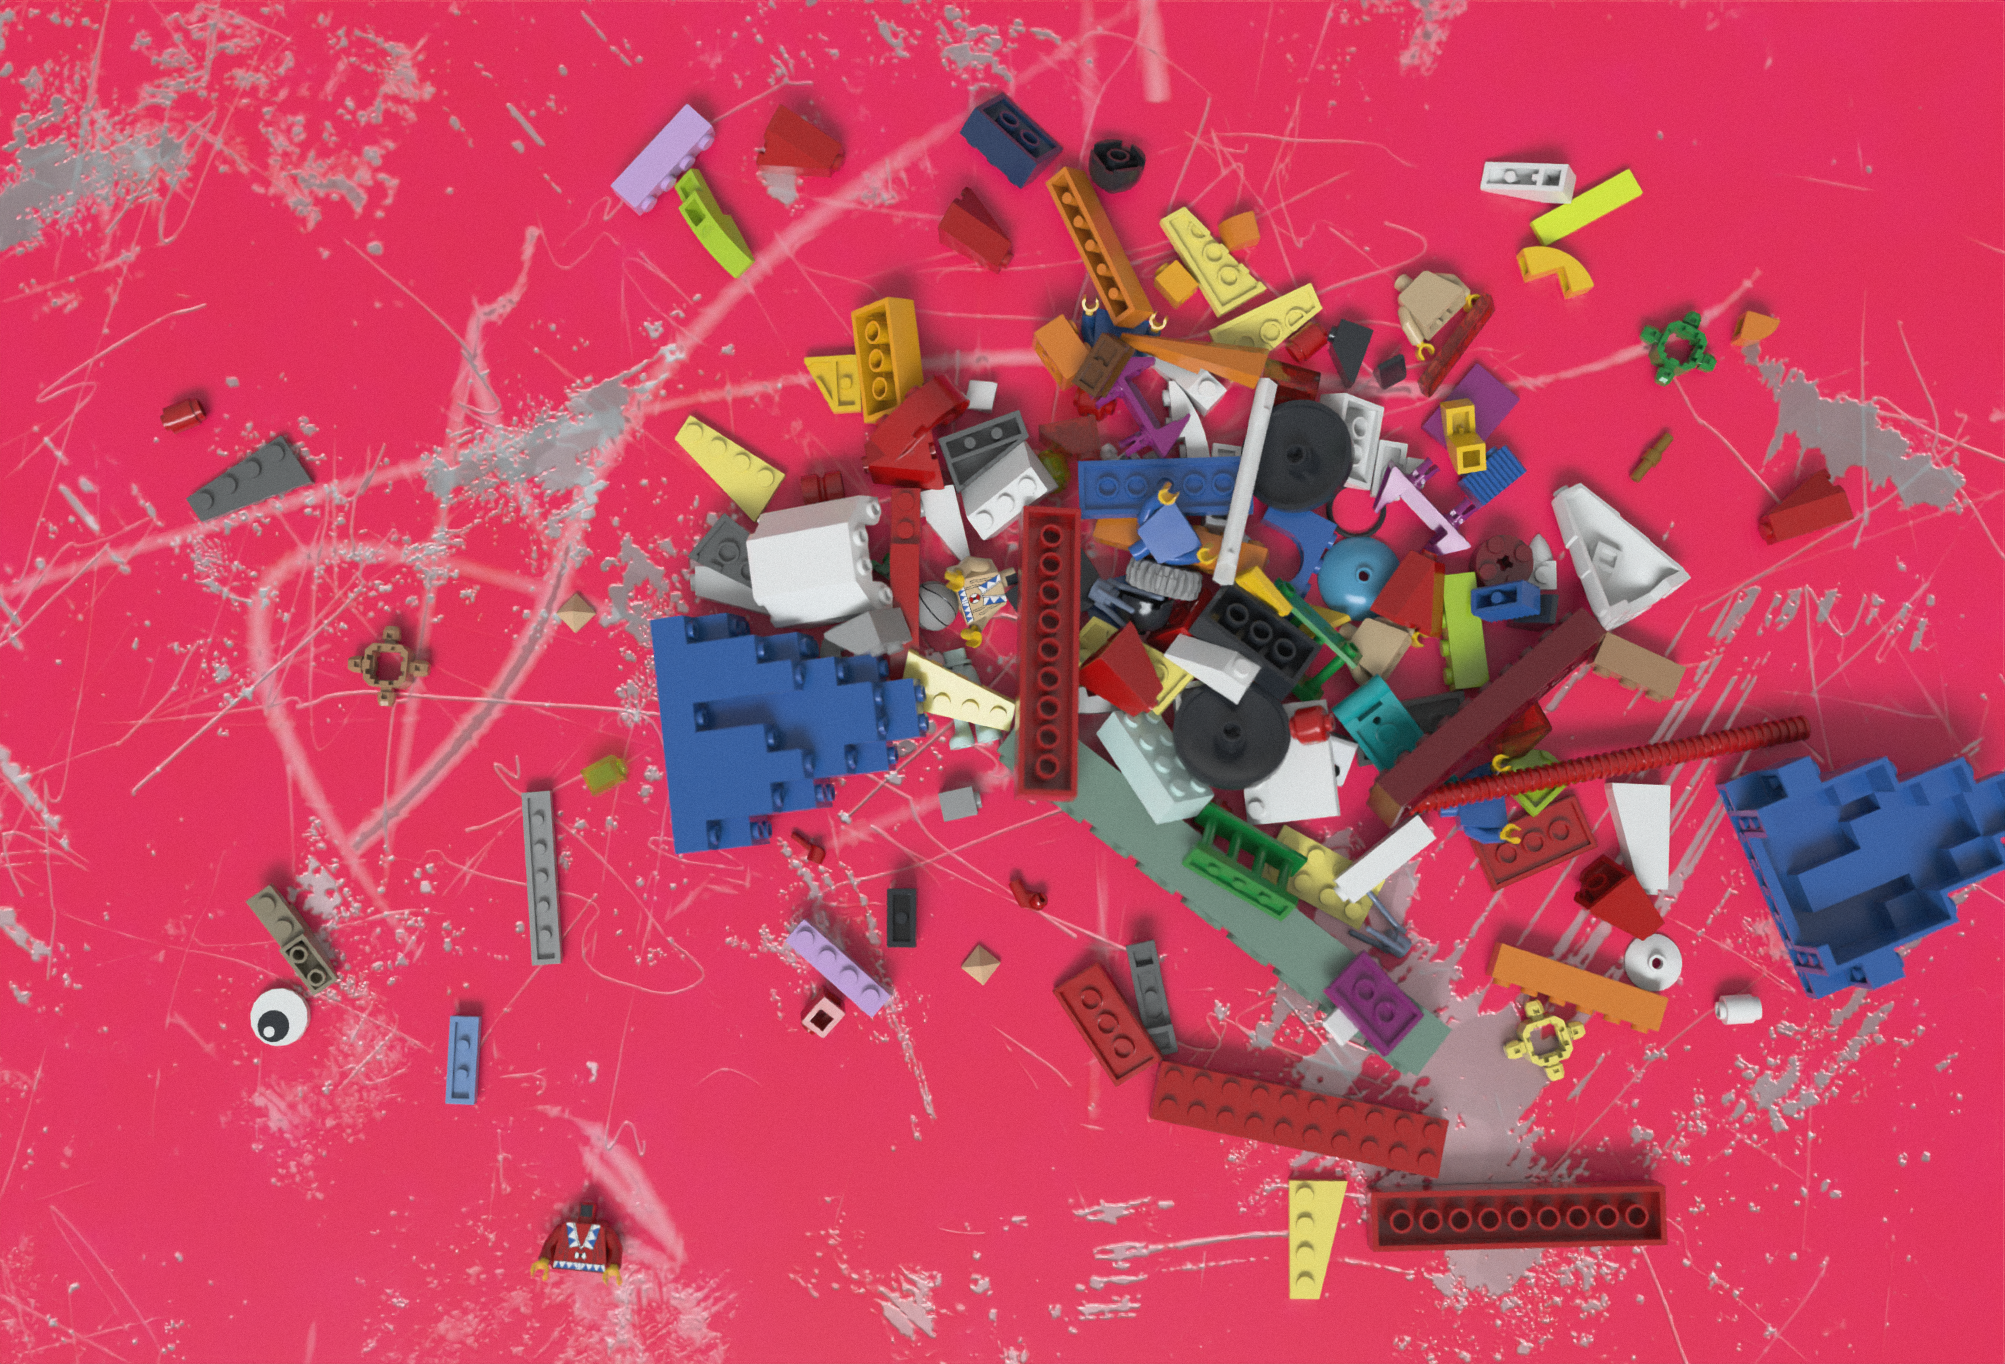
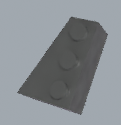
M1019 410L938 439L957 494L1029 437Z

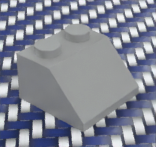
M901 608L867 611L824 633L827 640L857 655L871 654V657H876L886 652L888 655L898 653L904 649L903 644L913 640Z

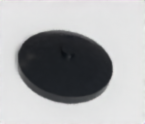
M1292 400L1272 407L1253 495L1271 509L1285 513L1310 511L1324 505L1335 497L1347 482L1355 457L1354 441L1343 419L1330 407L1312 400ZM1244 439V441H1243L1242 448H1241V456H1242V452H1243V447H1244L1245 439Z
M1253 682L1238 704L1207 684L1199 686L1183 700L1177 710L1173 725L1175 752L1185 769L1204 784L1223 790H1244L1258 786L1270 779L1284 763L1291 741L1289 718L1284 707L1275 696Z

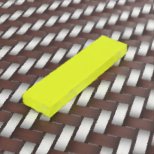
M1630 169L1574 198L1571 204H1563L1532 221L1529 225L1541 246L1547 247L1641 196L1643 192Z

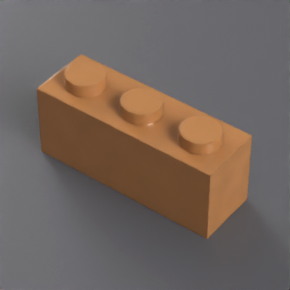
M1610 632L1605 634L1586 663L1587 666L1593 668L1592 672L1606 679L1611 676L1620 680L1618 683L1620 686L1635 691L1637 688L1646 692V698L1659 703L1662 700L1673 699L1686 670V667Z

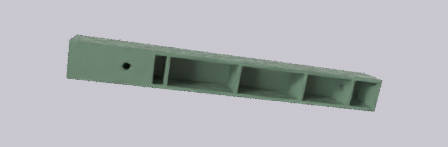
M1015 728L997 750V753L1001 755L998 761L1013 772ZM1078 740L1077 798L1073 802H1051L1078 823L1084 820L1092 827L1089 831L1123 858L1127 859L1131 856L1135 859L1137 863L1134 866L1168 893L1173 895L1177 892L1183 897L1180 900L1182 904L1216 930L1220 931L1221 928H1224L1229 932L1226 935L1227 939L1261 965L1266 967L1270 964L1274 967L1271 972L1307 1001L1311 1003L1315 1000L1320 1003L1318 1009L1328 1016L1337 1006L1322 990L1344 969L1356 954L1295 908L1280 922L1181 865L1183 856L1197 840H1202V835L1183 820L1156 824L1125 776ZM1214 844L1212 845L1213 849L1217 850L1218 852L1226 856V854L1223 851L1217 848ZM1406 994L1425 1015L1388 1056L1383 1057L1367 1039L1363 1044L1405 1076L1409 1072L1418 1076L1452 1029ZM1358 1031L1354 1036L1360 1039L1363 1034Z

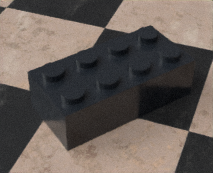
M1235 581L1233 585H1222L1188 630L1197 639L1237 651L1261 668L1253 681L1280 701L1296 686L1322 649L1321 645Z

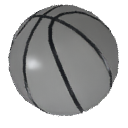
M926 581L919 585V627L931 631L945 629L955 620L958 614L957 596L953 590L946 588L945 583Z

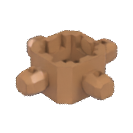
M386 626L382 639L385 640L384 644L372 643L365 649V656L350 657L348 659V669L352 672L363 673V679L369 686L380 688V692H377L379 706L393 707L397 696L394 690H406L414 683V676L426 677L430 675L431 663L417 660L416 654L410 647L398 645L399 641H401L400 627ZM381 653H401L400 657H403V662H401L402 676H399L398 680H378L379 676H376V671H378L377 657H380Z

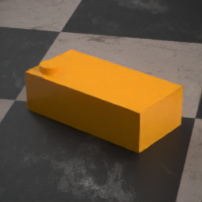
M886 297L851 312L864 423L875 424L884 414L890 415L906 400L904 396L912 387L917 385L921 388L924 382L914 300Z

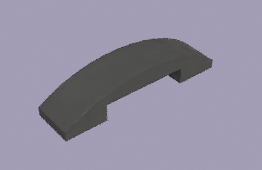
M1151 939L1125 945L1141 1022L1163 1055L1178 1052L1155 941Z

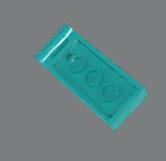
M1378 674L1374 675L1331 708L1332 712L1379 773L1385 768L1388 771L1396 766L1394 763L1396 759L1405 751L1409 753L1417 748L1415 745L1417 741L1425 735ZM1454 774L1444 784L1447 785L1448 782L1455 784L1459 779Z

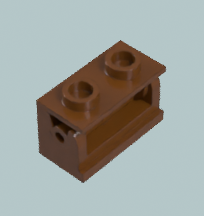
M1102 332L1072 382L1094 398L1100 395L1106 398L1136 349L1115 334Z

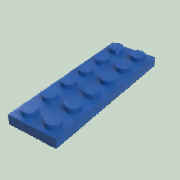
M1241 456L1078 461L1081 519L1137 518L1144 501L1160 491L1167 482L1171 483L1167 490L1170 494L1180 493L1175 501L1185 516L1228 515ZM1253 494L1248 514H1253L1254 511Z

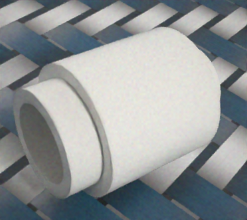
M1751 994L1720 996L1719 1002L1715 1003V1014L1717 1019H1721L1724 1025L1754 1023L1755 1020H1760L1762 1017V1005L1759 997H1752Z

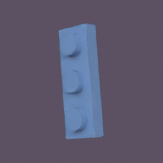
M450 1016L445 1104H477L482 1016Z

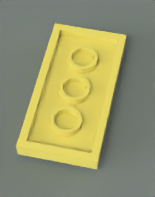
M1282 825L1275 839L1308 858L1307 863L1292 878L1290 877L1287 891L1359 930L1373 902L1367 894L1354 904L1350 903L1348 899L1343 902L1333 890L1336 886L1333 879L1353 862L1292 828ZM1265 863L1262 877L1276 885L1279 870ZM1386 879L1371 889L1376 897Z

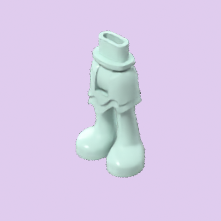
M965 648L943 653L945 661L943 667L957 674L959 672L969 677V680L981 685L979 676L971 665V659H967ZM954 719L955 734L949 740L950 750L975 746L969 722ZM975 724L978 744H985L1003 737L1000 729Z

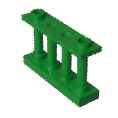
M1278 577L1273 585L1293 607L1291 612L1295 614L1289 622L1297 628L1304 623L1316 634L1312 638L1321 646L1324 643L1327 644L1337 654L1313 678L1308 677L1304 673L1296 686L1291 690L1302 702L1320 700L1324 694L1321 686L1345 663L1352 669H1355L1363 655L1355 643L1347 641L1297 594L1296 589L1291 583L1283 581Z
M1209 801L1194 818V822L1205 827L1202 840H1197L1183 856L1181 865L1282 922L1297 907L1299 900L1298 897L1287 891L1289 879L1307 863L1308 858ZM1215 834L1230 842L1226 856L1212 848ZM1240 848L1255 856L1251 870L1237 863ZM1265 863L1279 870L1276 885L1262 877Z

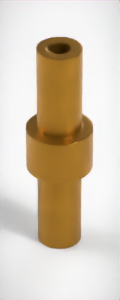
M1664 433L1653 448H1648L1641 457L1642 462L1630 475L1631 480L1639 483L1651 467L1655 468L1662 460L1661 455L1674 440L1670 434Z

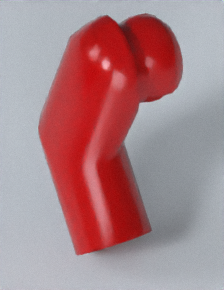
M1021 878L1008 884L1021 908L1040 911L1047 905V896L1041 892L1027 891Z

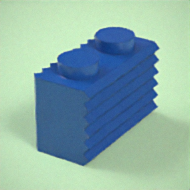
M1507 445L1500 449L1494 446L1486 452V470L1460 474L1463 479L1457 485L1479 510L1527 472V470Z
M1524 579L1474 588L1471 590V613L1490 623H1493V621L1498 622V620L1503 621L1504 619L1533 616L1534 614L1539 615L1540 588L1533 585V583L1530 584V582L1524 581Z

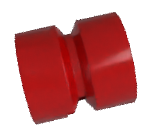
M840 470L825 472L823 477H819L817 474L801 476L805 506L846 498Z

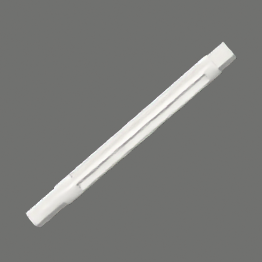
M1259 378L1256 386L1243 452L1213 580L1220 585H1233L1240 547L1277 389V384L1270 378Z

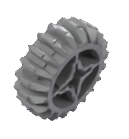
M1131 557L1129 564H1127L1125 581L1129 585L1147 592L1174 599L1193 601L1197 599L1201 591L1203 577L1196 570L1183 566L1167 565L1164 562L1159 564L1156 559L1143 557L1136 561L1134 557Z

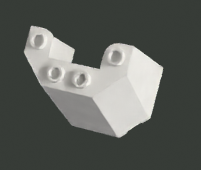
M859 495L760 514L757 520L759 525L755 533L750 534L746 540L753 598L759 606L764 605L771 614L770 621L775 628L812 629L849 621L867 611L893 608L891 589L883 582L872 581V563L869 559L868 534L865 525H875L879 521L881 507L878 503V497Z

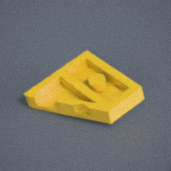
M856 354L804 358L805 365L834 414L862 412Z

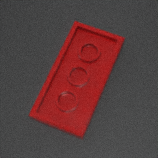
M1575 794L1548 804L1534 818L1528 813L1509 821L1508 824H1515L1521 828V830H1514L1511 833V838L1518 837L1521 839L1518 844H1513L1507 840L1502 843L1482 844L1472 838L1468 839L1491 892H1496L1598 847Z
M1100 959L1052 990L1115 1087H1118L1164 1058V1055Z

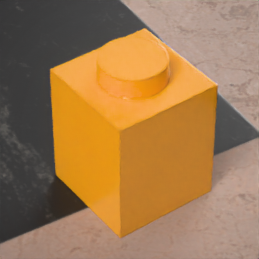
M1177 260L1170 265L1166 262L1155 272L1157 277L1154 280L1153 286L1175 310L1198 289L1199 284Z

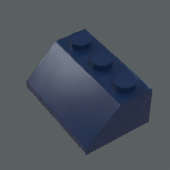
M1003 93L975 107L959 132L970 146L979 150L991 165L997 167L1007 176L1012 184L1020 189L1035 181L1063 151V148Z

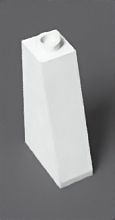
M706 566L695 567V574H691L690 585L691 591H695L697 597L771 617V614L764 605L759 606L756 603L751 588Z
M1606 783L1604 790L1625 868L1635 875L1647 895H1658V889L1668 890L1670 785Z
M1418 815L1407 817L1333 879L1336 884L1333 890L1343 902L1348 899L1350 903L1354 904L1435 840L1436 837Z

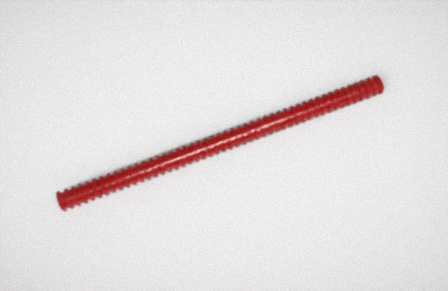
M1799 715L1797 717H1789L1788 719L1782 718L1771 722L1767 721L1763 722V724L1757 723L1755 725H1747L1746 727L1740 726L1729 730L1725 729L1721 730V732L1715 731L1712 734L1710 732L1704 735L1698 734L1695 737L1689 736L1687 739L1683 737L1678 740L1672 739L1670 742L1663 741L1662 743H1653V745L1646 744L1644 747L1641 745L1637 746L1636 749L1630 747L1627 750L1621 749L1619 752L1615 750L1610 753L1604 752L1602 755L1595 754L1593 757L1588 755L1585 758L1578 757L1576 760L1569 759L1567 762L1562 760L1559 761V764L1552 762L1550 765L1547 763L1542 766L1536 765L1533 769L1526 767L1524 770L1521 768L1517 769L1516 772L1510 770L1507 774L1500 772L1499 775L1494 773L1490 777L1484 775L1481 779L1474 777L1473 780L1468 778L1464 782L1457 780L1455 784L1453 782H1448L1447 785L1443 783L1407 815L1413 816L1415 812L1422 814L1423 811L1429 813L1432 812V809L1439 811L1441 807L1443 809H1448L1450 806L1455 808L1458 807V804L1465 806L1467 802L1475 804L1476 801L1481 803L1485 799L1491 801L1493 797L1501 799L1502 796L1505 798L1510 797V795L1517 796L1519 792L1527 794L1528 791L1530 793L1536 792V790L1543 791L1545 787L1547 789H1553L1554 786L1559 788L1562 785L1569 786L1571 783L1579 784V782L1585 783L1588 780L1595 781L1597 778L1604 779L1605 777L1611 778L1614 775L1621 776L1631 772L1637 773L1640 770L1647 771L1648 768L1653 770L1657 767L1663 768L1665 765L1672 766L1673 764H1682V762L1689 763L1699 759L1705 760L1708 757L1714 758L1716 755L1720 757L1725 754H1733V752L1740 753L1750 749L1756 750L1758 748H1766L1767 746L1772 747L1775 744L1782 745L1784 743H1792V741H1804L1810 738L1811 726L1804 715Z

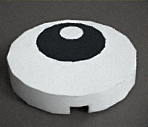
M289 988L271 989L262 994L254 1003L250 1014L251 1026L255 1035L264 1043L273 1046L289 1045L299 1040L304 1035L303 1033L306 1031L311 1020L310 1007L306 999Z

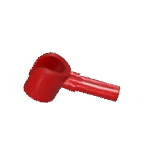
M793 832L791 838L805 849L810 850L807 859L817 864H822L826 855L825 849L808 842L798 833Z

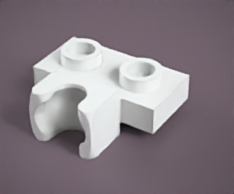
M1379 440L1370 497L1376 498L1390 460L1405 474H1410L1424 460L1411 457L1406 458L1408 444ZM1400 496L1397 497L1394 501H1399Z

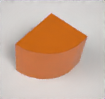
M1254 211L1233 216L1218 225L1221 242L1229 252L1257 246L1260 240Z
M1746 311L1737 319L1731 344L1737 346L1757 344L1776 330L1780 320L1752 311Z

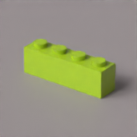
M1475 572L1445 575L1442 620L1443 640H1440L1439 647L1441 656L1446 659L1447 668L1443 669V678L1445 685H1449L1450 691L1481 688L1489 680L1481 618L1471 613V590L1477 588Z

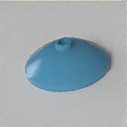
M1350 537L1339 541L1326 552L1323 557L1324 563L1317 574L1318 589L1323 601L1329 609L1349 615L1352 621H1364L1366 618L1375 619L1381 616L1369 609L1399 567L1400 562L1387 545L1374 538ZM1361 571L1367 573V581H1361L1359 579V573Z

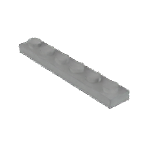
M552 791L521 793L532 966L563 963L553 793Z

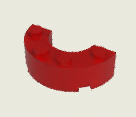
M932 374L923 382L921 388L917 385L912 387L905 394L906 400L890 415L886 413L881 416L874 424L877 429L870 436V439L892 463L909 453L924 436L940 423L946 428L962 417L969 407V399L946 374L938 377Z

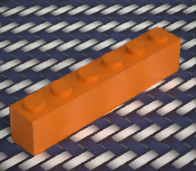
M1065 166L1045 184L1114 326L1134 329L1154 314V311L1085 171Z
M1137 518L1098 519L1093 532V538L1097 543L1129 551L1128 547L1141 539L1136 530ZM1193 525V529L1202 542L1199 548H1202L1208 542H1212L1214 546L1207 550V552L1212 556L1219 555L1224 532L1216 535L1209 533V529L1206 527ZM1248 540V543H1241L1235 576L1238 572L1254 566H1258L1264 573L1269 558V551L1267 548H1264L1265 545L1254 540ZM1152 553L1147 555V557L1154 558ZM1218 557L1210 564L1199 562L1179 566L1214 575Z
M1495 942L1485 974L1494 977L1492 981L1494 984L1509 988L1512 983L1521 986V993L1537 998L1539 992L1549 996L1548 1002L1560 1006H1565L1567 1001L1576 1004V1011L1591 1016L1593 1011L1604 1014L1603 1020L1620 1025L1621 1020L1631 1023L1630 1029L1645 1034L1648 1033L1649 1029L1659 1032L1669 999L1499 942Z

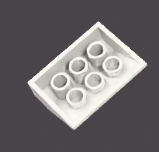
M1326 699L1282 705L1289 719L1293 717L1296 709L1314 705H1322L1328 713ZM1331 734L1328 741L1311 745H1302L1291 736L1288 754L1281 768L1264 783L1244 789L1247 822L1250 825L1341 815Z

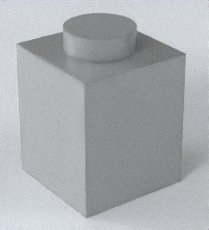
M972 786L938 794L944 822L978 815L977 809L983 808L979 791L973 792Z

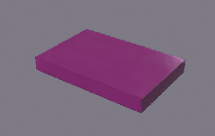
M1477 363L1444 402L1469 398L1475 407L1476 433L1485 441L1519 402L1520 398ZM1439 406L1421 429L1448 451L1442 425L1441 407Z
M1365 950L1360 951L1322 990L1383 1057L1388 1056L1425 1016Z

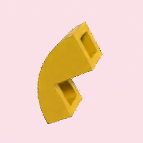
M1535 246L1522 249L1516 256L1524 283L1557 273L1565 299L1585 294L1594 287L1593 281L1586 269L1575 258L1561 250Z
M1469 398L1440 402L1445 441L1451 462L1457 474L1486 470L1485 442L1476 433L1474 404Z

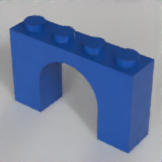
M1268 507L1260 523L1287 536L1296 545L1300 555V566L1296 576L1289 583L1294 586L1297 594L1304 600L1311 588V584L1308 583L1311 574L1317 575L1324 563V559L1321 558L1325 548L1330 550L1338 536L1334 533L1337 525L1312 511L1285 513ZM1290 612L1288 615L1283 616V618L1289 621L1295 614Z

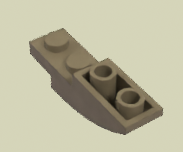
M273 883L246 901L280 945V953L314 996L339 979L329 957L293 903L288 904Z

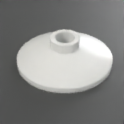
M1653 934L1644 941L1636 938L1630 943L1624 955V968L1628 978L1637 987L1647 991H1661L1673 985L1678 979L1682 969V957L1673 941L1663 935ZM1654 958L1660 960V966L1656 969L1652 966Z

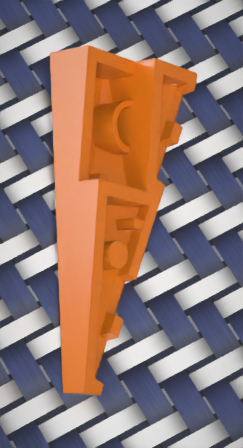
M1124 332L1120 339L1140 352L1198 374L1200 369H1204L1252 389L1255 388L1261 376L1269 353L1267 348Z

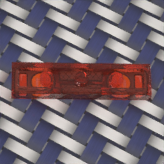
M1483 292L1418 379L1417 383L1421 394L1428 398L1432 397L1494 314L1496 309L1491 295Z

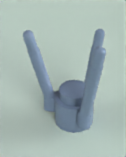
M1099 577L1092 586L1088 596L1095 601V606L1102 609L1121 627L1126 623L1107 605L1111 606L1114 603L1129 613H1134L1135 610L1117 598L1119 591L1115 588L1159 601L1164 600L1162 595L1117 582L1110 577L1107 581Z
M1370 890L1366 894L1393 926L1394 930L1388 929L1382 934L1376 929L1367 926L1366 931L1381 940V942L1353 930L1349 934L1379 948L1386 954L1391 953L1396 958H1402L1409 951L1412 943L1411 939L1405 936L1407 930L1399 925Z

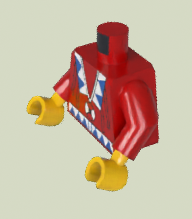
M580 1202L578 1217H568L563 1223L558 1224L543 1244L538 1257L539 1261H536L531 1266L532 1278L535 1276L536 1270L544 1269L545 1272L542 1279L543 1281L547 1280L549 1277L548 1265L551 1264V1269L603 1273L602 1278L607 1287L609 1286L608 1281L610 1277L614 1275L617 1276V1285L620 1286L622 1284L623 1277L618 1270L622 1266L623 1245L616 1231L610 1228L608 1220L596 1219L597 1203Z

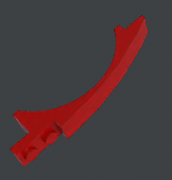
M891 488L890 589L893 594L892 606L893 608H901L913 640L903 644L904 649L890 655V681L903 679L909 649L911 648L919 652V578L922 535L920 488Z

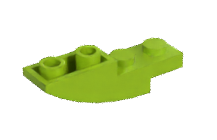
M690 168L674 186L683 202L679 210L709 253L734 278H739L755 262V259L731 215L722 214L700 171Z

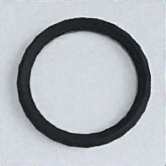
M1343 486V488L1338 492V494L1348 487ZM1335 496L1327 502L1326 514L1328 520L1337 525L1332 514ZM1386 506L1380 510V516L1376 525L1367 532L1353 534L1346 532L1338 525L1335 531L1345 538L1370 537L1381 528L1386 516Z

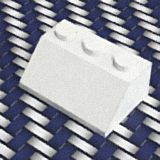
M1348 393L1321 394L1320 403L1333 409L1343 419L1354 441V464L1344 487L1370 490L1384 407Z
M1023 441L962 490L961 495L966 516L984 541L996 537L1019 519L1023 506L1037 505L1059 486L1028 443Z

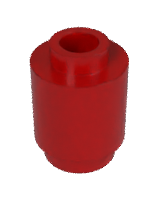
M1308 322L1288 340L1289 343L1285 346V349L1292 359L1300 364L1303 360H1309L1328 343L1326 339L1328 333L1321 324L1316 323L1314 325L1312 322Z
M187 398L162 409L163 415H160L164 428L167 431L172 430L174 434L201 425L202 421L207 419L205 409L198 398L192 400Z

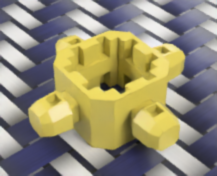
M1538 999L1525 1002L1524 1009L1526 1016L1530 1017V1019L1519 1023L1516 1029L1519 1041L1515 1039L1503 1046L1506 1057L1516 1059L1524 1055L1526 1060L1538 1066L1546 1065L1544 1070L1550 1080L1562 1079L1565 1072L1563 1064L1559 1063V1061L1569 1058L1573 1050L1571 1040H1576L1585 1034L1584 1026L1580 1021L1567 1022L1565 1025L1564 1020L1548 1013L1543 1015L1545 1011ZM1550 1023L1555 1028L1554 1030L1559 1040V1043H1557L1559 1048L1553 1052L1537 1056L1534 1053V1048L1529 1038L1531 1036L1530 1031Z

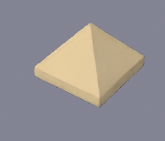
M577 593L556 612L575 633L597 614Z
M978 945L961 968L984 985L1001 962Z

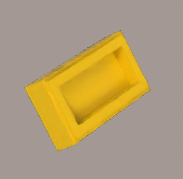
M1258 566L1240 571L1234 577L1238 585L1280 616L1288 615L1293 609Z

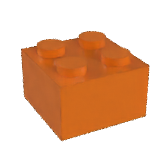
M1063 314L1034 332L1032 348L1062 392H1065L1075 385L1072 380L1092 348L1087 342L1082 343L1077 336L1079 334L1077 326L1071 319L1066 320Z

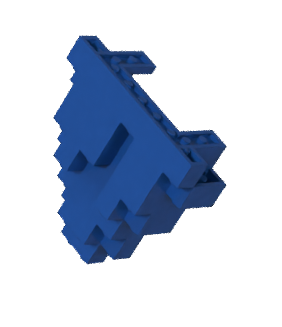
M731 613L699 617L680 615L650 620L675 855L770 844L773 831L767 815L833 807L832 801H835V788L833 784H830L831 778L896 770V764L899 763V753L897 747L893 746V741L927 737L926 730H929V718L923 710V701H926L924 685L920 684V679L915 678L886 682V677L889 676V666L887 660H884L883 655L871 657V654L848 658L827 657L816 659V657H819V645L814 640V636L799 632L765 637L750 635V625L745 617Z
M1810 756L1786 758L1760 770L1744 772L1715 784L1808 998L1820 999L1849 986L1876 990L1905 978L1906 975L1903 970L1905 967L1901 955L1894 949L1960 922L1956 915L1958 912L1957 906L1953 899L1948 896V893L2005 870V844L2001 842V839L2005 837V771H1994L1974 780V770L1971 764L1964 757H1952L1920 771L1904 772L1897 775L1895 765L1892 761L1888 760L1887 756L1862 758L1836 770L1820 772L1817 763L1811 760Z

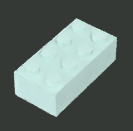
M1123 710L1113 711L1096 733L1156 824L1196 817L1215 795L1208 785L1193 777L1182 765L1175 752L1173 733L1161 715H1157L1152 710L1149 713L1142 711L1134 717Z

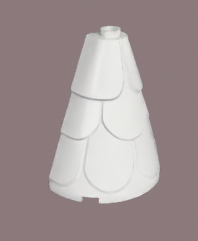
M1579 483L1570 488L1565 485L1553 494L1554 499L1551 504L1565 548L1570 551L1577 576L1581 579L1596 620L1607 631L1613 630L1644 613L1662 597L1663 599L1691 578L1681 565L1653 544L1643 533L1620 517L1619 512L1583 484ZM1598 541L1624 552L1615 582L1604 591L1590 559L1593 546Z

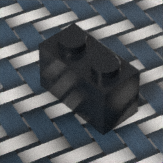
M918 888L887 889V947H917Z

